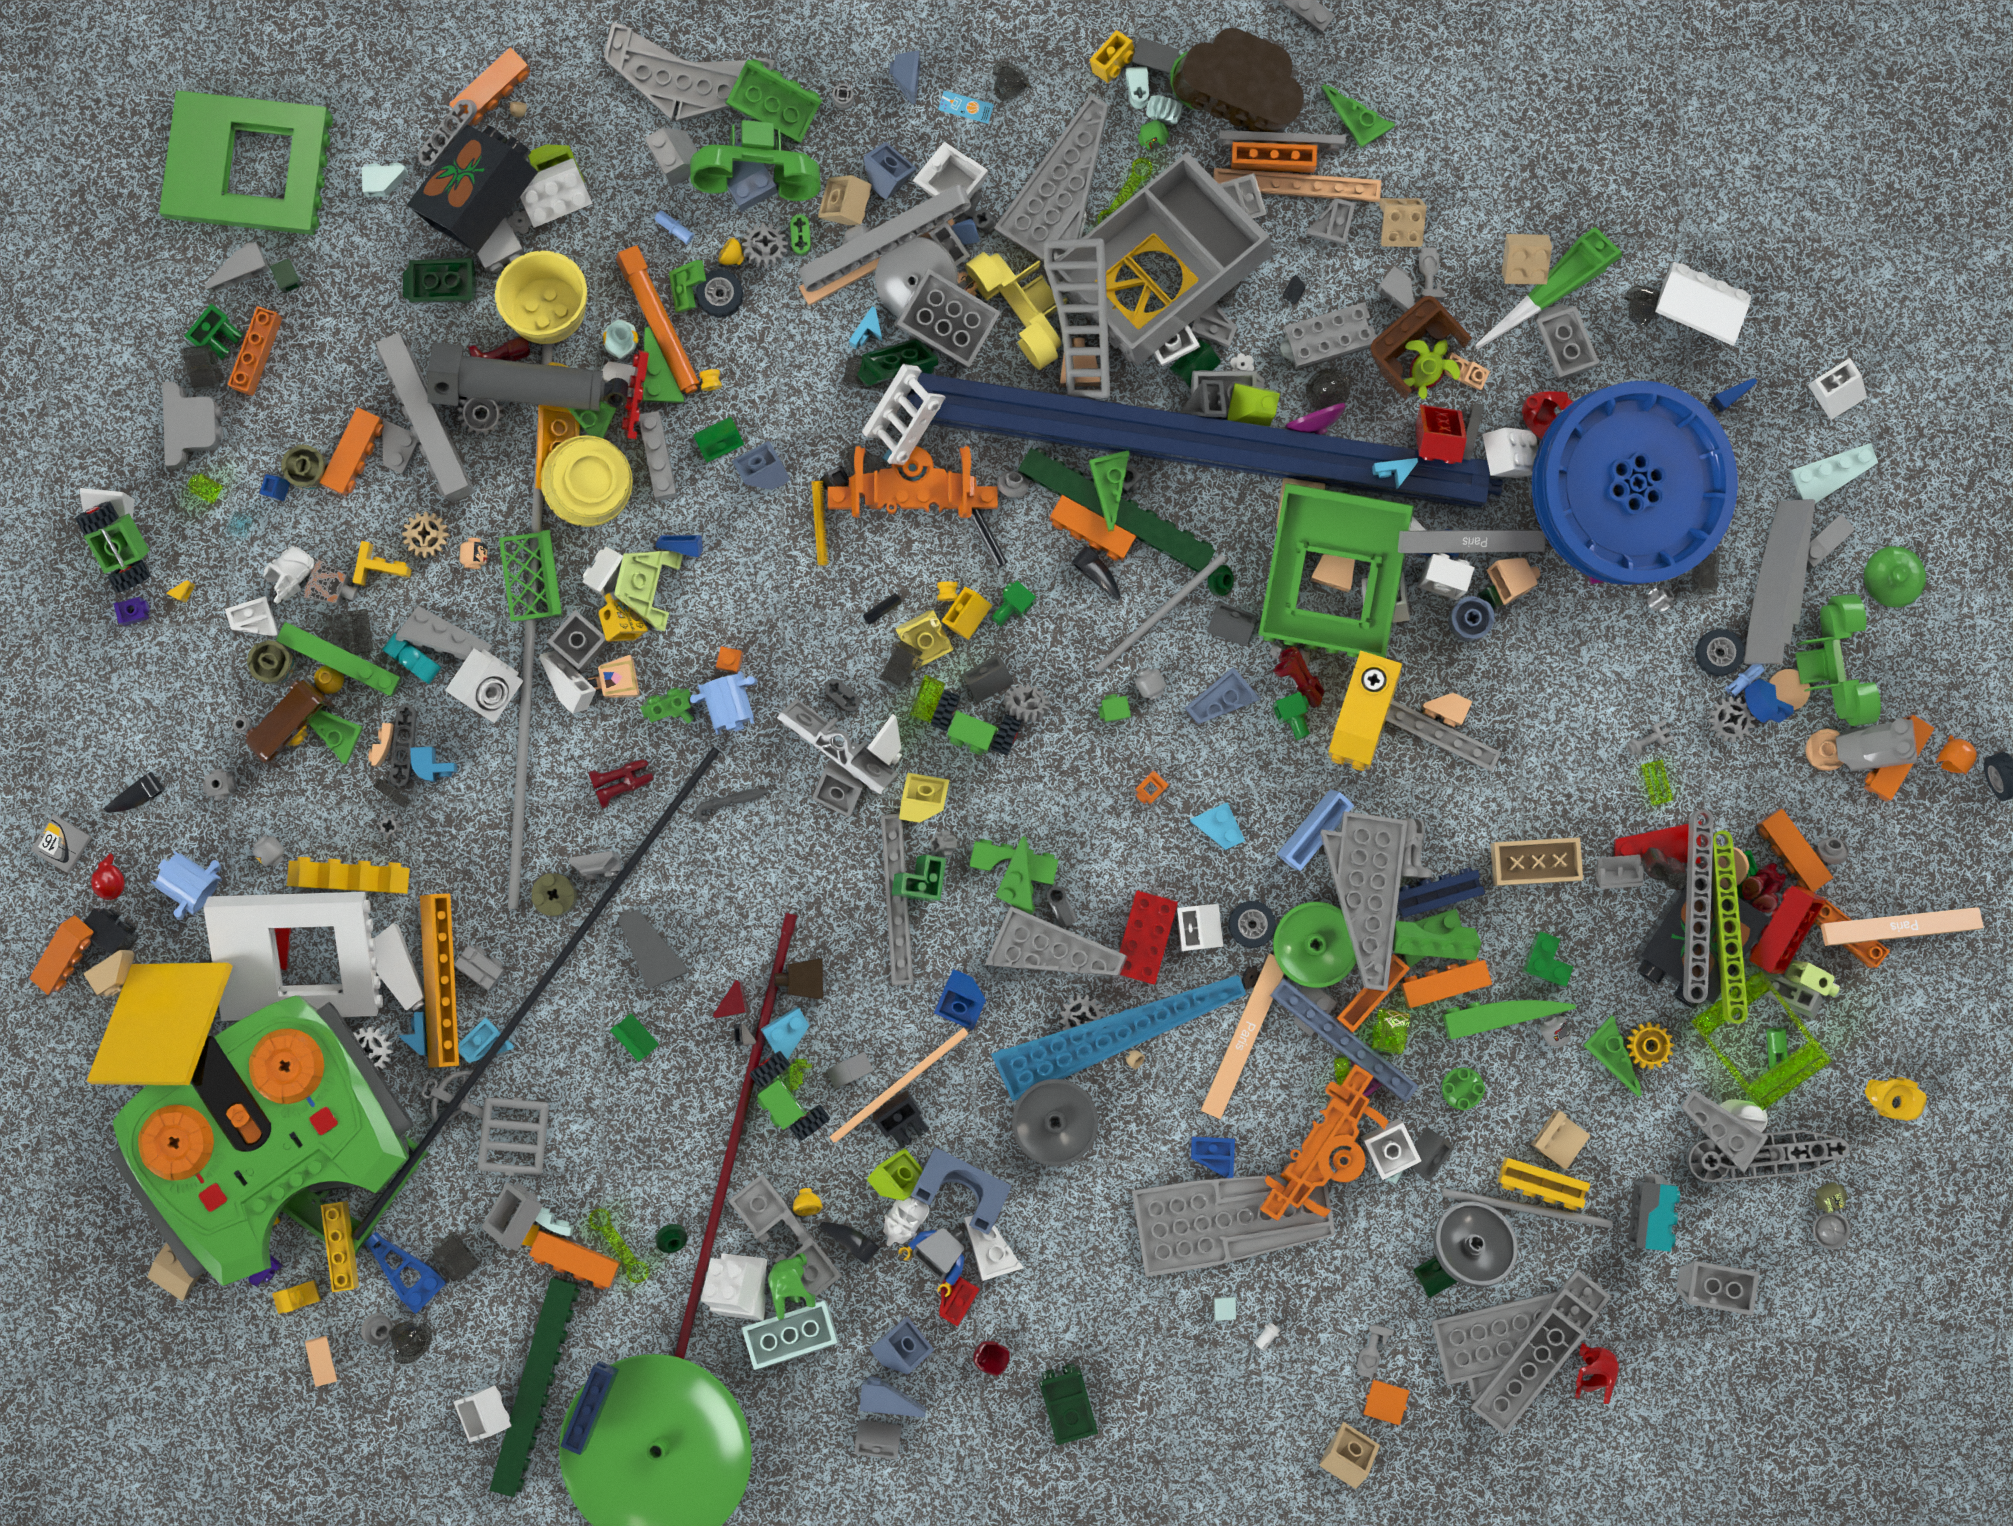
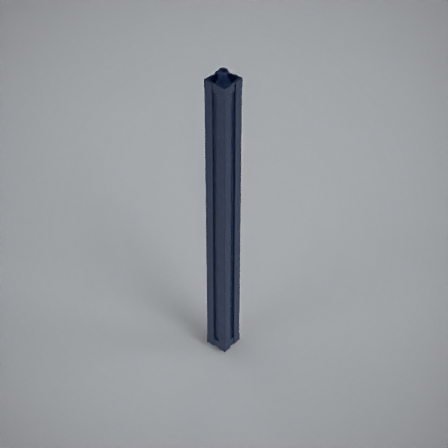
M921 373L918 377L919 384L928 394H940L946 397L929 425L1111 453L1129 450L1130 456L1279 479L1290 478L1323 483L1325 486L1479 510L1482 508V505L1486 504L1487 495L1500 496L1501 486H1503L1502 479L1490 478L1488 460L1471 458V461L1462 459V463L1449 464L1440 459L1433 461L1425 460L1419 456L1418 450L933 374ZM913 389L910 390L907 399L919 410L924 401ZM1413 458L1418 460V463L1398 489H1396L1394 473L1386 478H1379V475H1373L1372 466L1374 463Z

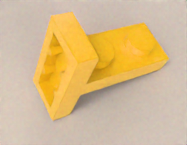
M361 541L353 577L354 584L365 587L368 570L410 578L412 570L406 567L407 563L394 561L393 564L385 563L386 559L373 557V560H371L374 545L370 542Z
M316 1280L272 1293L278 1314L287 1313L321 1301Z

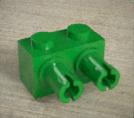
M211 303L184 337L200 350L209 349L222 361L225 355L220 351L227 355L230 349H227L215 339L216 333L221 332L234 344L239 341L234 334L239 338L244 334L229 323L230 317Z
M1018 580L1014 584L1010 582L1003 589V604L992 615V620L1002 627L1013 613L1022 618L1036 603V596Z
M1298 692L1274 702L1272 706L1279 724L1290 723L1296 741L1310 735L1304 719L1305 714L1308 712L1307 708H1309L1305 695L1302 696Z

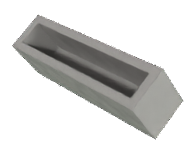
M659 411L641 414L639 416V423L655 499L662 501L676 498L678 495L661 414Z

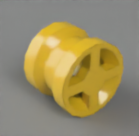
M710 369L699 373V377L703 382L701 385L702 391L722 388V383L719 381L720 370Z
M946 581L937 583V588L939 589L938 601H955L957 599L956 589L958 588V582Z

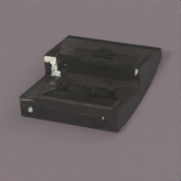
M368 609L346 611V613L325 616L329 643L354 655L374 651Z

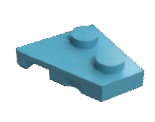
M1224 803L1190 819L1193 825L1202 830L1224 850L1245 841L1228 803Z
M795 1007L761 1030L774 1053L781 1051L788 1060L808 1029L809 1024L800 1008Z
M485 1017L458 1043V1052L468 1063L480 1060L485 1056L501 1032ZM507 1039L497 1054L511 1050L515 1046Z

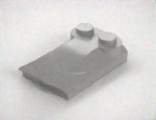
M1561 303L1539 312L1536 323L1553 364V372L1559 380L1584 373L1599 365L1598 358L1576 306L1568 307Z
M1199 370L1192 372L1191 396L1202 380L1223 381L1226 414H1228L1234 383L1264 388V378L1257 371Z
M1900 718L1893 723L1849 729L1836 736L1838 760L1848 765L1852 771L1918 763L1913 720Z
M614 851L569 858V863L578 870L579 877H583L584 881L594 880L596 875L604 874L605 877L618 876L617 872L621 871L620 854Z
M1692 1261L1687 1265L1680 1266L1676 1292L1684 1298L1687 1304L1753 1316L1760 1272Z

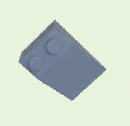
M741 141L735 144V146L741 147ZM733 160L732 179L728 178V190L741 212L778 193L776 185L763 163Z
M868 1376V1379H864L862 1383L860 1411L925 1417L926 1407L886 1381H881V1377Z

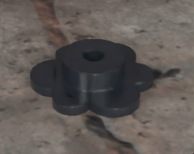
M1255 965L1252 967L1248 966L1243 973L1242 982H1244L1243 987L1245 989L1254 987L1260 975Z

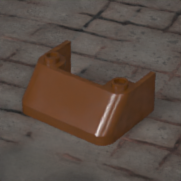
M1433 296L1421 298L1374 339L1370 346V353L1381 374L1405 401L1409 398L1412 389L1401 379L1403 367L1397 358L1407 350L1405 346L1409 341L1419 340L1425 333H1428L1435 340H1443L1451 334L1465 349L1472 340V337Z
M296 680L290 686V692L256 728L250 729L245 735L247 746L266 765L279 768L281 765L274 758L323 705L332 709L336 706L312 683L306 680Z

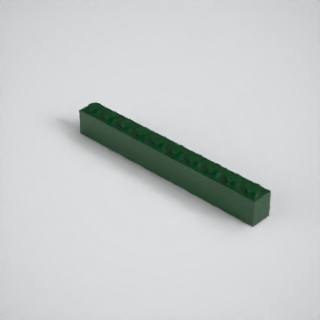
M1030 447L1018 468L1020 474L1058 496L1064 495L1104 518L1093 478L1088 480L1083 477L1084 474L1075 468L1070 470L1065 467L1063 461L1057 458L1052 460L1046 456L1047 453L1039 448L1034 450ZM1120 498L1115 525L1135 535L1139 541L1197 573H1200L1209 564L1216 551L1211 543L1205 540L1200 542L1194 538L1195 535L1187 530L1182 532L1175 528L1176 524L1167 519L1165 521L1160 520L1155 512L1149 509L1146 511L1142 510L1137 502L1131 499L1126 501Z
M555 1276L550 1279L509 1420L511 1427L507 1428L489 1491L513 1498L518 1492L522 1493L525 1480L522 1477L524 1471L528 1472L531 1464V1459L528 1458L530 1450L535 1449L538 1438L534 1437L536 1429L541 1428L544 1416H541L542 1408H546L549 1402L550 1395H547L548 1387H552L555 1381L556 1374L553 1373L555 1365H559L562 1353L559 1352L561 1344H565L568 1336L565 1328L567 1323H571L574 1315V1310H571L573 1301L577 1302L580 1289H577L579 1283Z

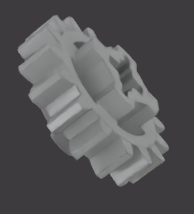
M762 223L760 228L754 224L753 231L747 229L746 235H743L742 242L744 243H742V250H745L743 256L750 257V264L754 261L757 262L756 267H759L760 264H764L765 269H767L768 264L775 267L776 260L781 263L783 256H786L788 242L784 241L785 234L779 235L780 228L774 230L773 224L765 227V223Z
M1018 684V688L1012 686L1011 690L1006 691L1003 705H1005V711H1010L1009 716H1017V721L1024 719L1025 723L1028 720L1035 723L1036 718L1043 720V716H1047L1051 703L1048 701L1049 696H1044V690L1037 691V686L1031 688L1029 684L1026 687Z
M1732 696L1727 697V702L1722 698L1719 700L1720 705L1717 703L1712 705L1715 711L1708 712L1712 719L1707 720V723L1713 724L1709 730H1716L1714 737L1722 736V742H1726L1728 738L1730 743H1734L1736 738L1742 741L1744 740L1743 735H1750L1748 729L1755 727L1750 722L1756 718L1750 716L1751 712L1746 708L1747 703L1741 704V698L1739 697L1735 701H1733ZM1732 706L1737 707L1741 711L1734 710ZM1721 712L1722 716L1720 721L1718 722V716ZM1739 716L1731 723H1724L1728 721L1730 717ZM1743 718H1744V719H1745V722H1744V726H1743V728H1742L1741 723H1742V720H1743ZM1722 728L1729 729L1733 734L1725 732Z
M1077 994L1076 1000L1069 997L1070 1003L1068 1005L1062 1004L1066 1009L1065 1011H1059V1014L1064 1016V1018L1059 1020V1023H1065V1026L1062 1028L1064 1031L1072 1028L1068 1019L1074 1020L1076 1026H1080L1101 1019L1105 1012L1099 1011L1102 1007L1101 1003L1095 1005L1096 998L1089 1000L1088 994H1085L1084 999H1081L1080 995ZM1081 1003L1080 1007L1075 1011L1070 1010L1074 1005ZM1089 1005L1094 1008L1096 1016L1091 1015L1088 1011ZM1084 1012V1015L1090 1019L1083 1020L1080 1023V1020L1073 1015H1081Z

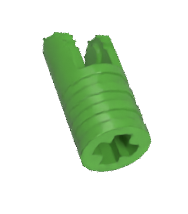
M1781 1027L1767 1029L1769 1068L1776 1067V1053H1780L1782 1066H1788L1786 1029Z

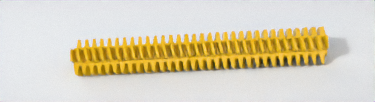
M811 481L817 563L820 566H827V563H829L827 562L829 561L828 557H826L828 556L826 554L828 553L826 552L828 550L826 545L828 544H825L827 542L825 541L827 540L825 532L827 531H824L826 529L824 528L826 527L824 519L826 518H823L825 516L823 515L825 514L823 506L825 505L822 502L824 501L822 499L824 498L822 497L824 492L821 489L823 488L821 486L823 481Z

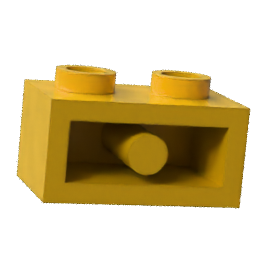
M1116 30L1091 57L1092 73L1107 83L1116 78L1124 65L1130 63L1135 53L1133 41Z
M964 587L941 622L956 634L969 640L987 615L992 604L977 592Z

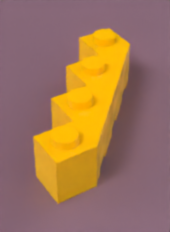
M298 857L297 861H289L287 886L408 894L410 868L401 867V863L388 862V866H372L371 861L358 860V864H341V859H328V863L310 862V857Z

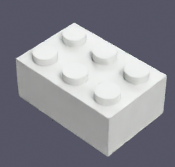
M573 158L538 172L520 196L534 228L592 204Z
M1502 428L1483 434L1491 476L1522 478L1532 475L1537 452V438L1532 431Z
M1443 553L1433 554L1424 563L1417 588L1458 600L1467 592L1475 567L1469 566L1470 562L1465 560L1449 559L1450 556Z

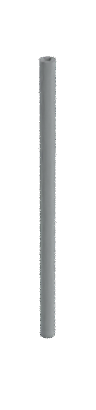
M1222 553L1095 666V669L1099 673L1103 672L1227 559Z
M1446 1188L1442 1189V1197L1468 1202H1480L1489 1206L1612 1228L1613 1220Z

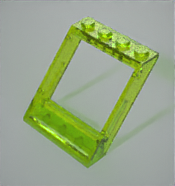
M1760 971L1745 982L1747 1006L1771 990L1787 1010L1788 1016L1809 1042L1748 1084L1729 1058L1722 1053L1709 1036L1716 1028L1726 1022L1723 1016L1722 999L1718 1000L1705 1012L1700 1013L1691 1023L1752 1101L1763 1111L1833 1060L1772 982ZM1737 988L1733 989L1730 993L1732 998L1738 995ZM1734 1008L1731 1012V1016L1733 1017L1734 1015H1736L1739 1012V1010L1737 1008Z

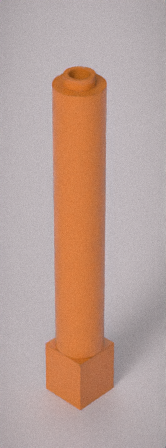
M636 245L618 252L616 257L618 266L626 282L629 281L681 393L691 394L697 391V386L700 382L649 277L648 267L638 246Z

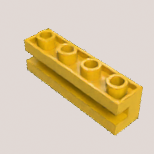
M1507 1157L1503 1159L1497 1182L1503 1183L1502 1188L1514 1191L1516 1187L1522 1189V1194L1535 1198V1195L1538 1194L1544 1196L1543 1201L1556 1204V1200L1564 1202L1565 1208L1575 1211L1577 1207L1584 1208L1586 1201L1584 1200L1585 1193L1590 1188V1183Z
M348 1200L321 1205L332 1292L358 1288L359 1281L353 1237L351 1236L352 1228Z

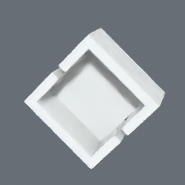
M496 1386L476 1391L454 1401L469 1443L490 1437L511 1427L509 1414L504 1409L501 1394Z

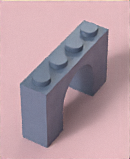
M935 1147L911 1196L930 1205L941 1185L947 1182L964 1184L973 1191L977 1198V1209L969 1226L989 1235L1012 1186Z

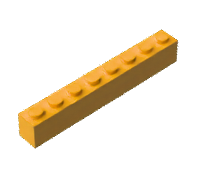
M450 893L420 896L428 1068L459 1066Z

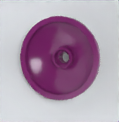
M1345 403L1336 404L1298 418L1284 425L1285 429L1319 435L1327 433V427L1337 422L1345 411Z

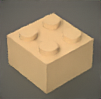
M1506 234L1502 276L1505 284L1547 285L1552 250L1549 235Z

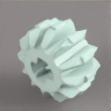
M1154 95L1148 101L1146 115L1153 120H1159L1170 125L1177 124L1182 113V105L1171 98Z

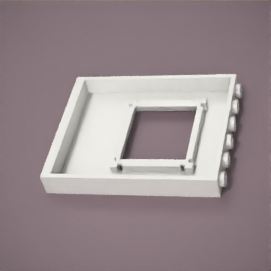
M366 892L208 897L204 905V914L212 963L228 962L233 966L219 1003L221 1021L242 1020L268 1005L295 995H300L317 1009L331 1002L341 1017L377 1016L379 1008L383 1006V996L379 995L378 991L381 982L380 976H376L378 959L374 957L373 953L376 943L375 938H371L373 921L369 919L368 915L371 906L370 900H366ZM334 926L342 984L283 986L274 928Z

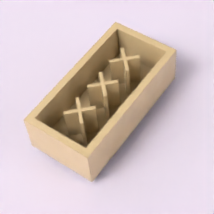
M1580 837L1494 842L1490 844L1493 886L1576 882L1583 880Z

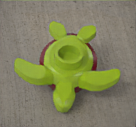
M1413 340L1406 344L1405 348L1407 350L1417 351L1419 354L1411 362L1409 378L1403 381L1409 387L1412 386L1414 390H1417L1422 400L1427 397V389L1440 382L1445 370L1451 374L1454 380L1459 379L1460 369L1458 364L1454 360L1442 358L1448 349L1447 340L1439 341L1434 346L1433 351H1430L1428 345L1422 340Z

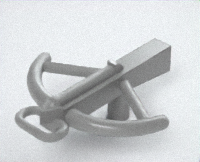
M459 1071L452 1073L444 1078L439 1086L437 1081L432 1078L425 1082L421 1096L424 1099L432 1098L431 1114L434 1122L439 1118L437 1113L439 1099L450 1103L455 1096L444 1091L446 1085L458 1077H462V1083L464 1084L467 1080L466 1076L469 1077L472 1072ZM429 1082H434V1087L429 1088L431 1091L430 1095H424ZM467 1093L458 1105L459 1109L452 1113L447 1122L462 1111H467L483 1118V1108L469 1102ZM443 1126V1127L441 1128V1130H442V1131H445V1130H446V1127Z

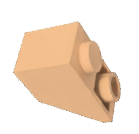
M1450 693L1422 704L1420 709L1424 710L1426 716L1434 719L1437 716L1444 719V724L1455 728L1456 725H1462L1472 701L1455 693Z

